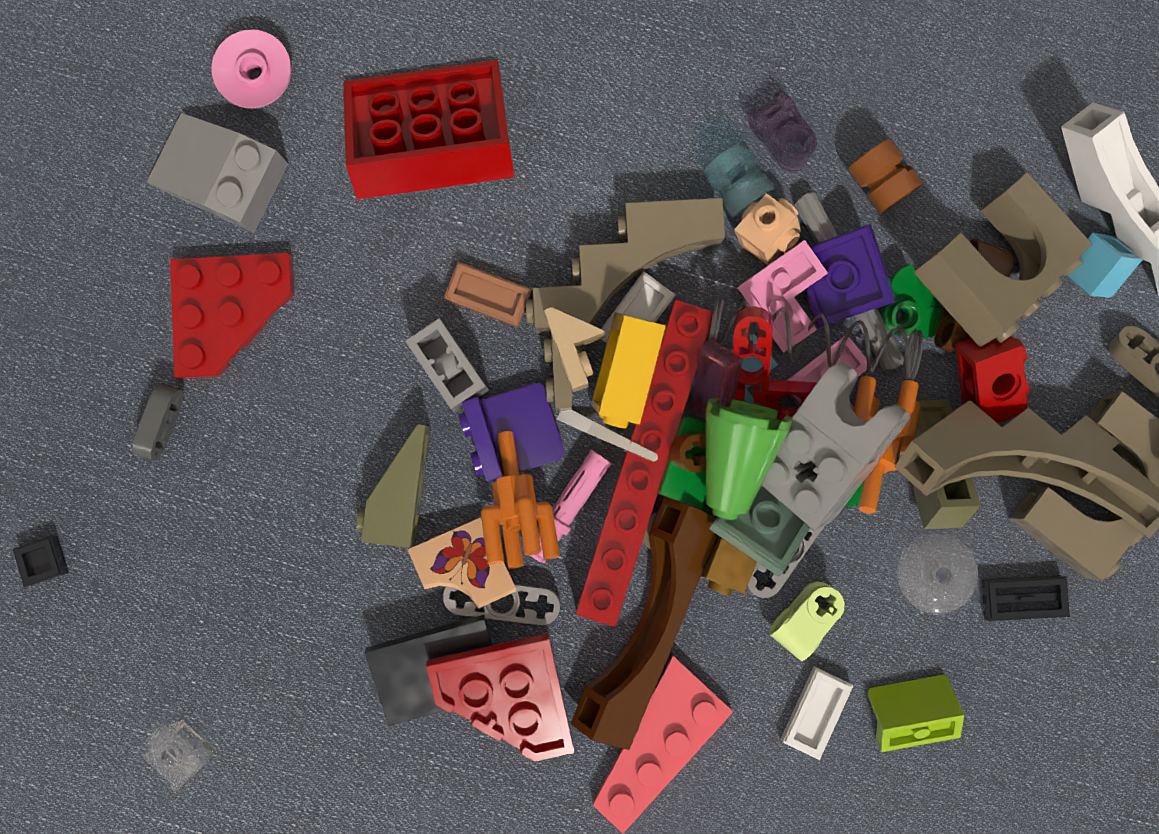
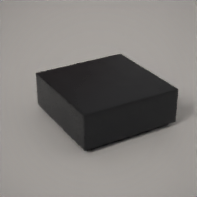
M57 535L12 549L24 587L33 586L69 573Z

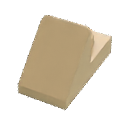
M553 307L545 309V318L572 391L576 392L587 388L589 385L587 377L593 375V371L586 352L577 353L576 348L604 338L606 332Z

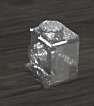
M180 719L169 727L164 723L161 724L146 739L145 743L150 748L142 758L171 783L170 788L176 793L194 778L217 751ZM167 749H172L176 753V758Z

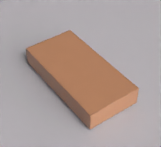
M458 262L444 299L445 301L519 328L526 310V300L530 299L532 289Z

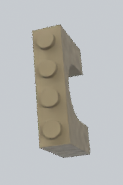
M1028 172L1004 189L981 210L984 216L1002 234L1015 251L1020 266L1019 280L1008 278L996 271L962 233H959L937 250L913 272L979 347L994 338L999 342H1003L1020 328L1016 321L1019 318L1024 320L1042 305L1038 299L1040 297L1045 298L1063 284L1059 277L1061 275L1066 277L1084 262L1080 256L1092 245Z
M1123 391L1104 394L1087 416L1120 442L1113 451L1159 488V419ZM1032 487L1009 516L1011 521L1082 577L1103 581L1105 578L1112 576L1120 567V558L1129 546L1135 545L1144 536L1142 532L1115 513H1111L1098 520L1085 516L1049 487Z

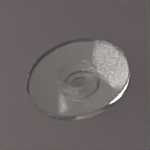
M936 533L916 538L903 550L898 561L897 581L902 594L913 606L927 613L945 614L959 609L971 598L977 585L978 569L973 554L965 544L949 535ZM941 567H944L948 572V577L943 582H939L936 578V572Z

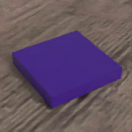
M871 224L809 246L828 272V274L805 289L813 317L821 313L826 317L828 324L897 301ZM819 317L815 322L817 328L824 326L823 319Z

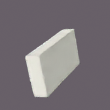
M643 271L602 327L606 334L600 340L607 344L615 312L656 323L676 294Z
M813 666L780 740L820 760L853 685Z

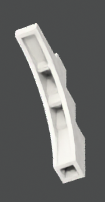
M1092 102L1061 126L1081 202L1111 214L1117 239L1140 258L1151 263L1159 296V186L1146 168L1133 141L1125 112Z

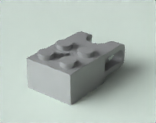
M845 362L838 363L825 372L792 418L791 428L762 483L764 488L814 531L834 521L881 460L880 457L910 418L909 413L898 404L879 410L869 421L857 417L851 409L849 396L858 380V376L855 370Z

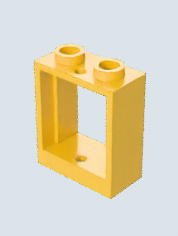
M614 313L591 402L592 407L599 414L598 417L603 419V423L620 428H627L628 422L640 425L665 325Z

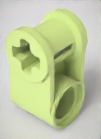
M815 581L809 583L791 605L776 618L769 629V635L800 661L805 660L816 650L826 633L842 616L845 607L843 596L824 582ZM819 595L824 597L829 603L825 609L815 602Z

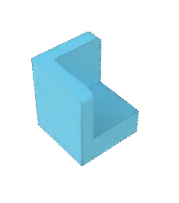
M1092 233L1088 238L1092 245L1080 256L1084 262L1067 276L1090 296L1110 298L1143 259L1116 237Z

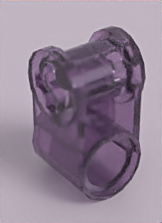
M780 90L774 94V100L759 110H750L746 113V118L753 133L764 143L778 165L787 171H798L808 164L817 146V137L798 112L793 100L787 93ZM790 142L799 143L804 148L805 153H792L788 149L787 144Z

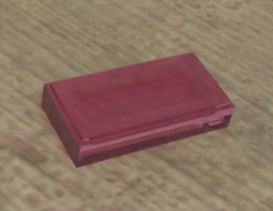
M712 339L701 344L690 407L691 410L706 419L708 399L721 398L719 406L730 407L732 399L734 400L742 363L741 357Z

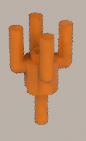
M862 376L860 378L853 409L857 417L866 421L871 420L877 414L880 400L874 397L876 379L870 376ZM905 380L901 383L898 405L909 413L910 418L880 457L881 460L864 480L859 504L861 512L868 514L876 512L883 474L897 471L895 465L899 461L900 454L903 455L910 443L915 439L921 404L916 401L919 385L915 381Z
M500 432L497 436L504 477L498 478L496 482L492 483L495 505L485 506L481 510L488 565H495L504 562L499 524L502 525L508 568L524 566L519 530H521L524 554L535 555L541 553L537 520L544 559L560 557L553 508L546 501L536 502L533 477L527 474L520 475L513 432Z

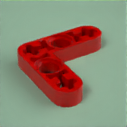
M747 307L738 313L735 320L730 405L732 399L745 402L746 385H754V404L777 410L776 419L780 421L786 415L792 419L818 382L769 380L773 337L772 317L768 311L761 307ZM750 322L758 323L757 344L748 343ZM746 357H755L761 360L763 366L757 371L749 372L742 369L739 363ZM786 395H795L802 402L798 407L788 409L781 406L779 400Z

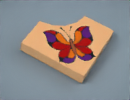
M481 517L408 549L424 589L436 586L457 588L469 595L478 608L516 592V587L504 562L495 565H488Z

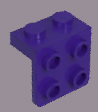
M535 383L484 400H480L477 397L462 402L465 412L458 414L465 437L471 435L473 437L477 451L470 453L477 476L484 474L486 481L491 482L504 477L497 436L500 432L512 431L514 434L519 472L560 460L564 456V448L550 404L547 402V395L543 385Z

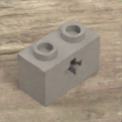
M440 318L405 341L450 409L456 413L463 409L462 402L479 398L489 391Z

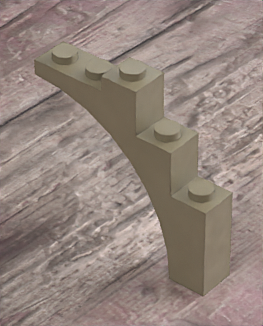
M723 199L626 203L624 215L617 216L618 240H626V243L579 245V257L572 258L573 282L581 281V285L533 288V299L526 300L527 324L535 323L536 334L551 333L544 310L553 307L593 325L610 299L643 271L660 261L688 251L719 247L725 238ZM553 337L544 338L545 362H553L554 378H546L547 402H555L556 411L572 410L573 391ZM582 346L576 348L577 353H580Z
M969 400L914 439L895 465V468L926 496L949 483L970 477L1004 475L1030 478L1060 486L1091 499L1122 517L1148 538L1159 529V488L1113 451L1120 442L1087 415L1061 435L1030 408H1027L1004 427H1001Z

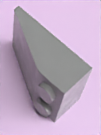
M181 113L147 183L247 231L255 233L288 163L271 147L241 133Z

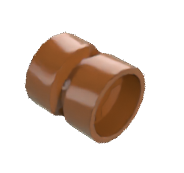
M888 138L872 148L847 169L860 188L868 187L870 191L867 198L879 215L892 208L924 184L911 165L903 166L901 164L904 155L892 138Z

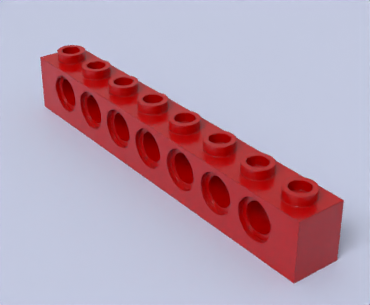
M675 300L662 337L640 425H634L630 438L631 442L633 441L656 453L658 459L653 462L626 450L578 601L576 615L616 627L658 494V488L669 459L670 448L675 439L713 317L712 311Z

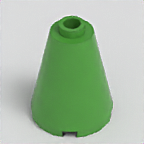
M721 398L708 399L706 407V504L713 508L712 513L724 519L735 520L738 518V515L748 513L791 428L792 419L786 415L780 421L776 419L777 410L732 399L730 407L719 406Z

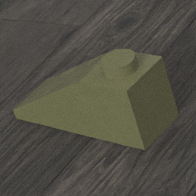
M950 399L916 400L921 404L915 439L953 412ZM973 477L949 483L927 496L914 485V494L924 529L962 528L981 506Z
M417 424L367 499L366 507L360 508L357 517V532L362 533L361 542L407 548L416 546L431 427Z

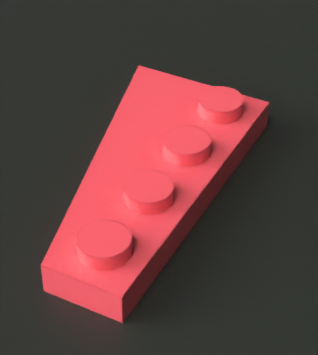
M673 654L670 656L665 666L666 668L656 684L630 750L622 749L619 755H617L593 799V806L622 833L629 828L733 713L726 703Z

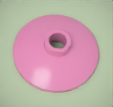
M243 30L232 34L219 45L212 60L211 72L216 88L226 100L243 108H260L273 103L285 92L290 82L292 66L288 52L277 38L260 30ZM253 70H262L258 78L250 79V74Z

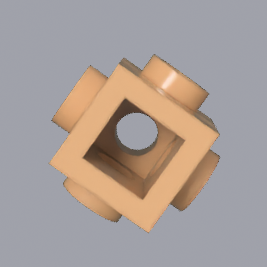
M766 193L759 202H753L747 207L742 215V221L734 229L739 244L768 266L782 252L784 254L797 244L800 238L799 233L801 232L797 216L799 213L785 199L780 198L776 201Z

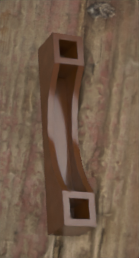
M664 496L649 532L652 548V577L642 617L631 639L619 656L602 674L585 686L570 723L592 741L630 750L718 535L709 529L717 517Z

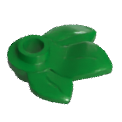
M908 264L898 270L892 277L890 282L897 301L885 305L881 316L889 331L899 326L903 328L906 335L916 329L917 331H922L923 338H931L935 336L942 310L936 308L939 301L913 273L915 269L912 265ZM898 309H902L903 319L898 323L896 321V312ZM898 330L893 333V335L903 336L901 331Z

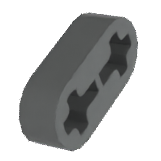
M159 383L154 388L132 443V452L135 455L152 461L160 458L167 446L182 406L184 395L181 389L164 383Z

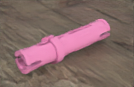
M592 449L561 493L557 502L552 506L558 541L563 534L568 535L572 529L569 525L574 520V517L585 504L602 476L612 465L610 461ZM538 527L541 553L530 556L539 562L545 563L546 559H544L540 531Z

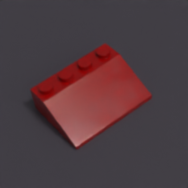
M498 60L343 81L346 168L357 200L515 178Z

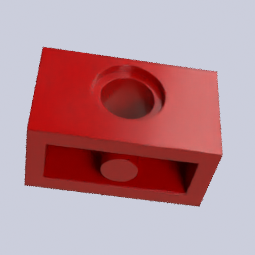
M1010 336L1003 342H999L994 338L981 347L972 338L955 343L962 405L970 400L996 423L1016 417L1027 409L1026 395L1030 392L1024 371L1027 352L1019 339H1014Z

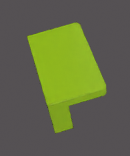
M946 675L878 686L868 690V697L877 718L876 740L881 752L961 738L964 712Z

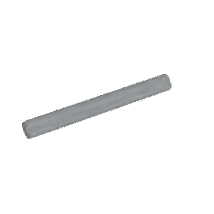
M814 192L807 193L797 199L795 207L815 244L838 236ZM877 308L854 316L856 321H863L867 327L870 347L875 356L890 332ZM859 324V326H860V328H861V330H862V332H863V334H864L863 327H862V325ZM892 336L888 340L878 361L885 372H890L902 366L904 362V357Z

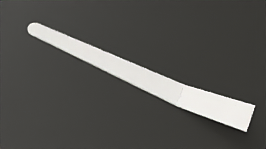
M573 410L560 411L557 420L648 460L654 462L658 459L656 453L633 441L631 442V440Z

